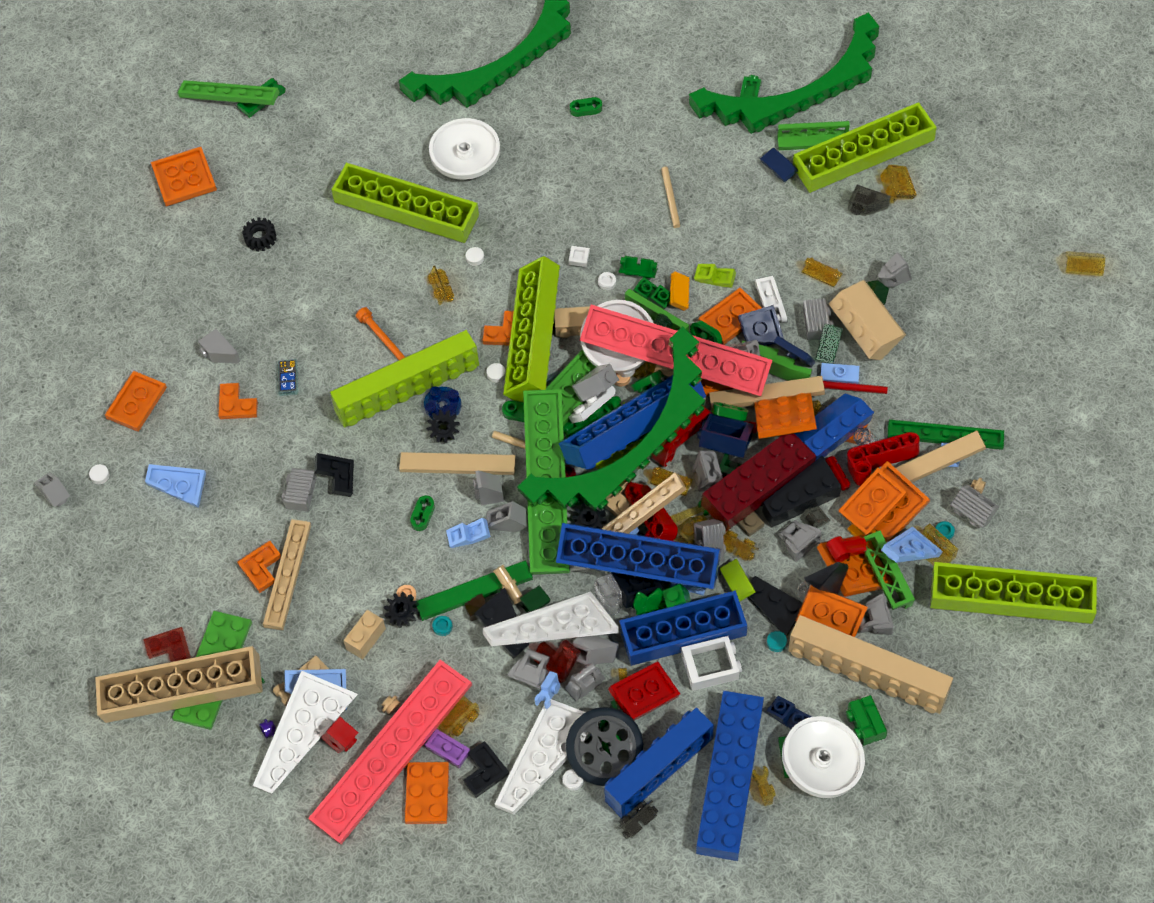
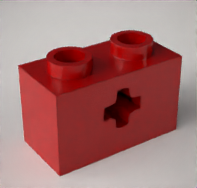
M339 717L321 736V739L337 753L343 750L347 752L356 743L357 739L355 736L359 732L343 718Z

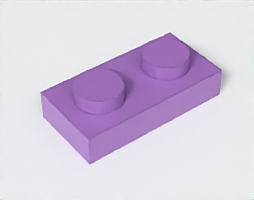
M438 729L434 731L425 744L426 749L458 768L462 766L469 756L468 752L471 751L468 747Z

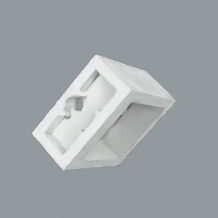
M728 636L681 647V656L692 691L739 680V672H742L740 661L735 659L734 642L730 643ZM725 647L731 669L699 677L692 655Z

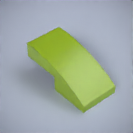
M698 264L694 280L700 283L732 288L736 271L732 268H717L715 264Z
M737 558L720 568L732 591L736 590L739 602L756 592Z

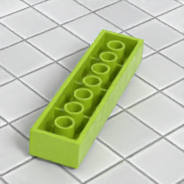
M918 102L794 154L793 165L798 170L797 175L809 193L934 141L937 127Z
M350 163L345 164L331 189L335 203L462 243L466 242L479 217L478 203Z
M545 256L519 269L503 395L519 402H524L523 391L546 390L560 265Z
M467 330L331 391L334 410L344 428L354 426L364 418H371L377 412L388 410L399 402H406L414 395L423 394L427 389L438 387L449 379H456L464 372L475 370L479 366L477 346Z
M934 562L931 579L930 608L1092 624L1096 616L1097 577Z

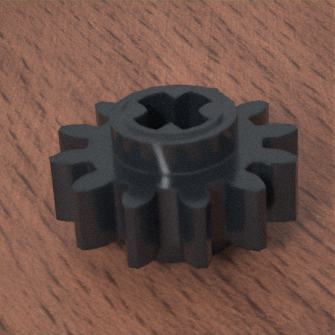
M439 410L438 416L432 413L434 420H427L432 426L426 428L427 431H433L430 438L437 436V443L444 439L446 444L449 437L455 440L453 433H460L458 429H455V427L460 426V422H454L457 416L453 415L450 417V410L446 414ZM440 423H443V424H446V423H447V424H448V425H447V428H448V429H447V430H444V429L439 430V428H441L439 424H440Z
M582 503V510L575 509L578 515L572 516L576 525L601 529L603 528L602 524L607 523V519L604 518L606 516L605 510L598 509L595 512L590 507H586L584 503Z
M402 592L401 597L394 593V600L387 598L390 605L384 606V609L388 611L384 616L390 619L389 623L391 625L397 623V626L401 628L403 623H405L409 627V620L416 621L413 615L420 613L415 608L419 603L413 601L414 597L411 594L407 597L406 593Z

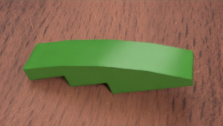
M759 345L760 356L773 360L769 370L770 374L787 381L811 377L812 369L795 365V359L778 355L779 349Z

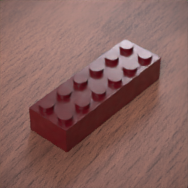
M794 433L782 435L703 492L701 505L714 519L723 522L725 530L728 531L762 506L766 499L815 462L816 455Z

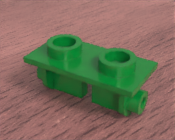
M626 255L621 257L619 273H624L628 276L637 275L644 276L645 278H655L658 262L641 258V263L637 264L638 257Z

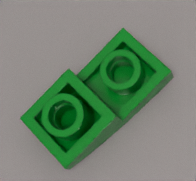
M644 276L633 289L635 293L662 309H665L670 303V291L662 285L657 287Z

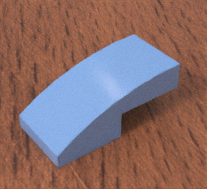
M484 518L468 525L461 523L446 530L450 548L473 544L491 537L487 520Z

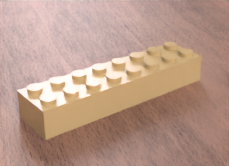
M801 615L790 635L788 651L794 657L806 658L816 666L823 665L835 674L842 673L847 675L850 680L864 682L871 689H881L891 697L898 696L905 699L910 705L917 704L924 707L929 713H941L949 694L953 677Z
M253 646L95 677L97 715L105 723L263 692L260 656Z

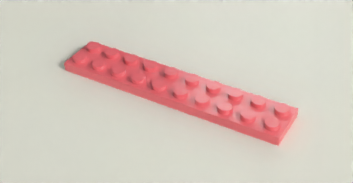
M591 304L580 341L673 369L672 348L668 344L669 339L677 331ZM693 336L699 341V351L692 358H688L702 370L701 378L762 396L773 360Z
M439 660L308 819L341 845L469 690L472 682L445 662Z

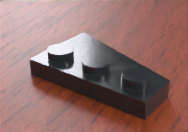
M754 576L751 584L756 592L748 598L780 632L787 636L796 623L795 620L802 602L759 577Z
M505 588L474 613L485 627L517 617ZM529 642L501 646L514 659L529 646Z

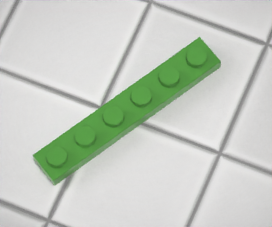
M184 80L177 93L180 98L274 105L279 95V90L275 87Z

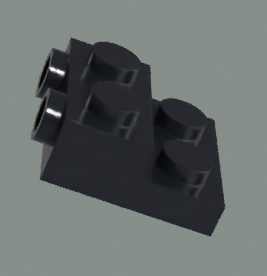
M615 572L610 573V579L618 589V598L625 608L632 607L635 609L634 600L638 592H642L648 597L657 588L663 591V586L656 579Z

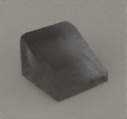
M819 506L806 509L800 517L804 524L819 528L830 521Z

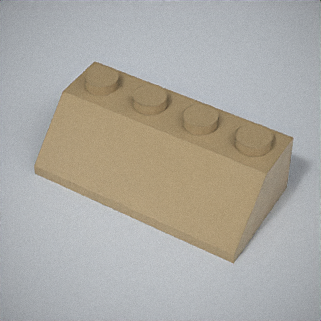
M865 280L840 291L829 303L832 310L869 359L882 360L906 335Z

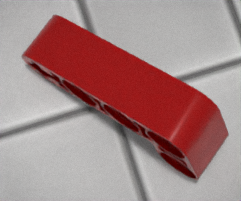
M705 407L699 416L694 415L690 419L691 423L684 430L681 428L677 432L678 436L671 443L667 441L662 446L664 450L658 456L653 455L651 458L663 467H666V464L673 460L676 449L699 431L703 420H707L711 411Z
M909 432L851 448L847 453V467L854 482L861 486L872 474V469L882 467L887 461L893 464L917 457L920 452V438L916 433Z
M630 482L625 487V495L631 505L651 491L648 485ZM664 507L644 522L648 528L645 536L672 541L677 536V525Z

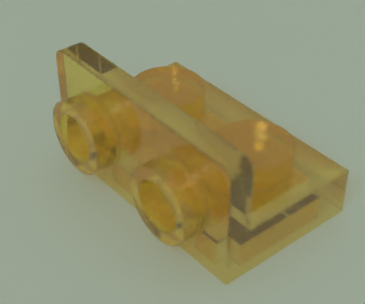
M888 165L881 173L880 178L889 203L893 204L898 198H915L917 194L906 166Z
M463 696L437 728L451 738L460 736L465 726L469 722H474L479 716L478 704L476 702L473 704Z

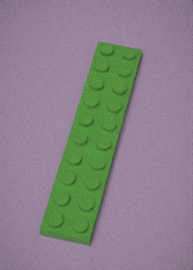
M562 389L523 391L526 477L532 473L535 477L564 478L565 458L559 446V443L564 440ZM547 494L548 498L543 504H537L535 507L527 500L530 574L570 573L569 565L556 563L562 523H567V508L564 509L549 494Z

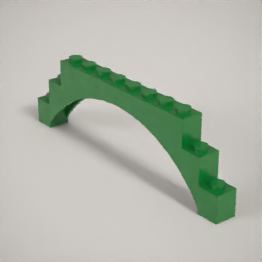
M545 0L542 13L529 35L511 52L498 60L470 71L455 74L424 75L415 74L411 71L399 80L401 92L413 103L418 99H422L425 94H428L439 105L450 101L453 96L466 108L476 104L480 98L489 95L494 88L503 85L508 78L515 76L522 68L528 67L536 58L542 57L546 51L553 49L557 43L570 36L571 26L565 19L570 14V2L567 0Z
M869 12L855 18L852 41L839 62L822 77L802 88L774 96L747 98L722 95L708 91L703 87L689 94V105L699 119L704 116L708 117L715 112L725 126L735 124L741 120L751 134L760 132L767 126L776 125L780 120L791 118L800 111H806L815 104H821L830 97H836L845 90H851L860 83L868 82L872 75V67L868 62L875 58L876 46L872 41L878 37L880 26Z
M683 326L669 339L668 345L672 348L674 363L673 381L667 403L652 430L628 454L599 470L564 478L535 477L531 473L517 488L534 507L537 504H543L548 498L547 494H549L564 509L568 506L570 508L573 507L579 500L577 498L579 496L595 512L598 509L603 510L609 502L607 500L612 495L616 497L623 490L622 486L626 482L630 483L637 476L635 473L640 468L643 470L649 465V459L653 455L658 456L664 450L662 446L667 441L671 443L678 436L677 432L681 428L684 430L691 423L690 419L694 415L699 416L704 411L705 407L703 406L706 400L691 387H695L702 380V370L688 358H692L699 351V341Z

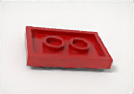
M658 661L608 688L622 711L634 721L678 698L680 692Z

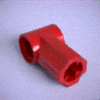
M837 536L829 540L826 547L835 562H843L850 556L864 554L867 550V542L864 537L857 536L843 539L841 536Z

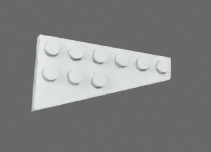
M591 591L483 628V635L491 646L618 633V626Z
M301 671L253 786L272 794L358 694Z
M550 699L551 706L548 709H545V706H543L494 804L496 808L515 815L568 760L566 739L575 720L585 713L584 711ZM583 732L580 737L581 741L584 743L591 736V733Z

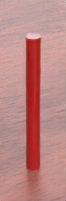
M823 381L825 389L887 394L888 390L886 386Z

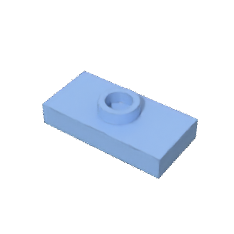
M822 363L821 376L823 381L858 384L859 366Z

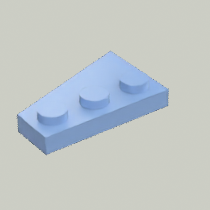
M149 464L145 483L199 508L206 471Z
M914 527L887 542L881 549L889 559L894 560L896 563L940 557L943 552Z
M346 669L284 671V689L286 693L292 694L301 671L346 689Z

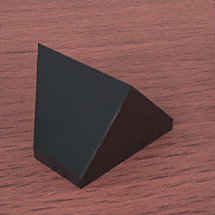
M836 562L804 577V579L818 590L838 594L848 571V565Z

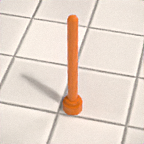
M367 307L361 308L356 313V318L361 323L367 324L398 360L405 358L403 353L372 319V312Z

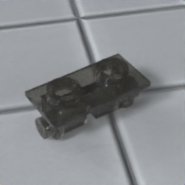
M642 800L634 807L636 811L631 815L626 814L618 821L620 825L616 829H623L622 834L626 839L629 837L633 838L642 829V826L638 823L640 820L644 825H647L657 816V808L655 806L650 807V804L653 802L652 800L646 802Z

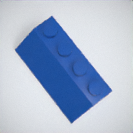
M845 393L815 416L817 429L794 434L816 455V461L821 456H827L870 423L874 412L861 398Z

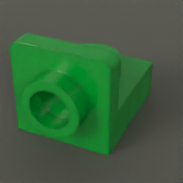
M755 75L744 76L740 97H758L760 86L762 85L761 79Z

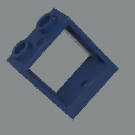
M710 413L707 420H703L702 427L699 428L697 439H700L699 447L744 458L752 439L754 424Z

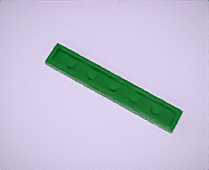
M890 419L888 421L887 438L912 432L919 436L920 442L941 444L951 443L978 431L986 448L999 450L1004 448V430Z
M526 560L505 568L511 578L516 580V585L533 580ZM493 572L418 600L419 605L417 609L420 611L421 620L424 621L464 606L465 603L479 594H483L485 598L499 593L502 590V584Z

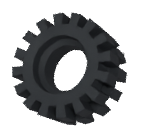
M257 217V221L254 218L251 219L252 223L248 221L246 223L247 226L244 225V230H242L246 246L250 247L251 250L255 248L257 252H259V249L265 251V247L270 249V244L274 245V241L277 239L273 223L270 220L267 221L266 218L261 220L260 217ZM258 231L266 232V235L261 238L253 237L254 233Z

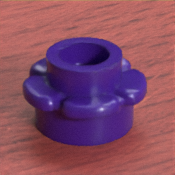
M264 719V722L259 724V727L267 739L274 736L276 727L271 720L268 722Z

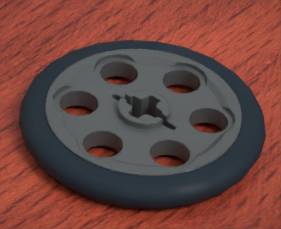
M610 707L595 708L583 713L571 726L566 739V754L572 769L580 778L597 786H605V783L610 778H616L626 764L629 763L631 765L636 760L637 755L643 751L644 747L642 733L636 722L623 711ZM601 720H606L609 723V728L605 732H601L598 729V723ZM619 729L627 731V738L623 741L618 740L616 737ZM587 731L591 733L592 740L585 744L581 741L580 737L583 732ZM598 736L603 742L610 743V745L608 746V751L612 755L611 757L609 753L605 750L600 751L599 748H601L602 745L601 741L598 739ZM621 750H626L629 753V758L624 762L620 761L617 756ZM586 752H590L593 755V762L590 764H584L582 761V756ZM608 761L611 763L612 769L609 773L601 771L600 767L603 762Z

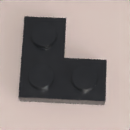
M317 453L315 456L314 473L333 477L332 494L351 497L353 494L354 460Z
M485 741L468 752V755L479 769L463 781L475 798L509 775L507 768Z

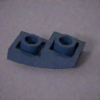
M774 147L760 158L761 162L771 169L774 175L783 182H786L798 172L797 168Z
M779 695L767 709L769 715L789 729H792L800 721L812 717L798 710L794 703Z

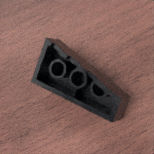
M821 456L763 502L762 513L772 528L840 497L841 484L824 457Z

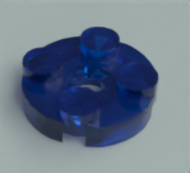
M434 386L424 398V410L432 420H434L432 413L438 416L439 410H442L443 414L450 410V417L453 415L457 416L461 411L462 403L459 393L450 387ZM441 401H445L447 405L440 407V404L438 403Z

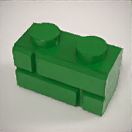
M871 695L848 704L846 711L847 719L849 722H853L855 726L854 733L861 740L863 746L886 738L887 729Z

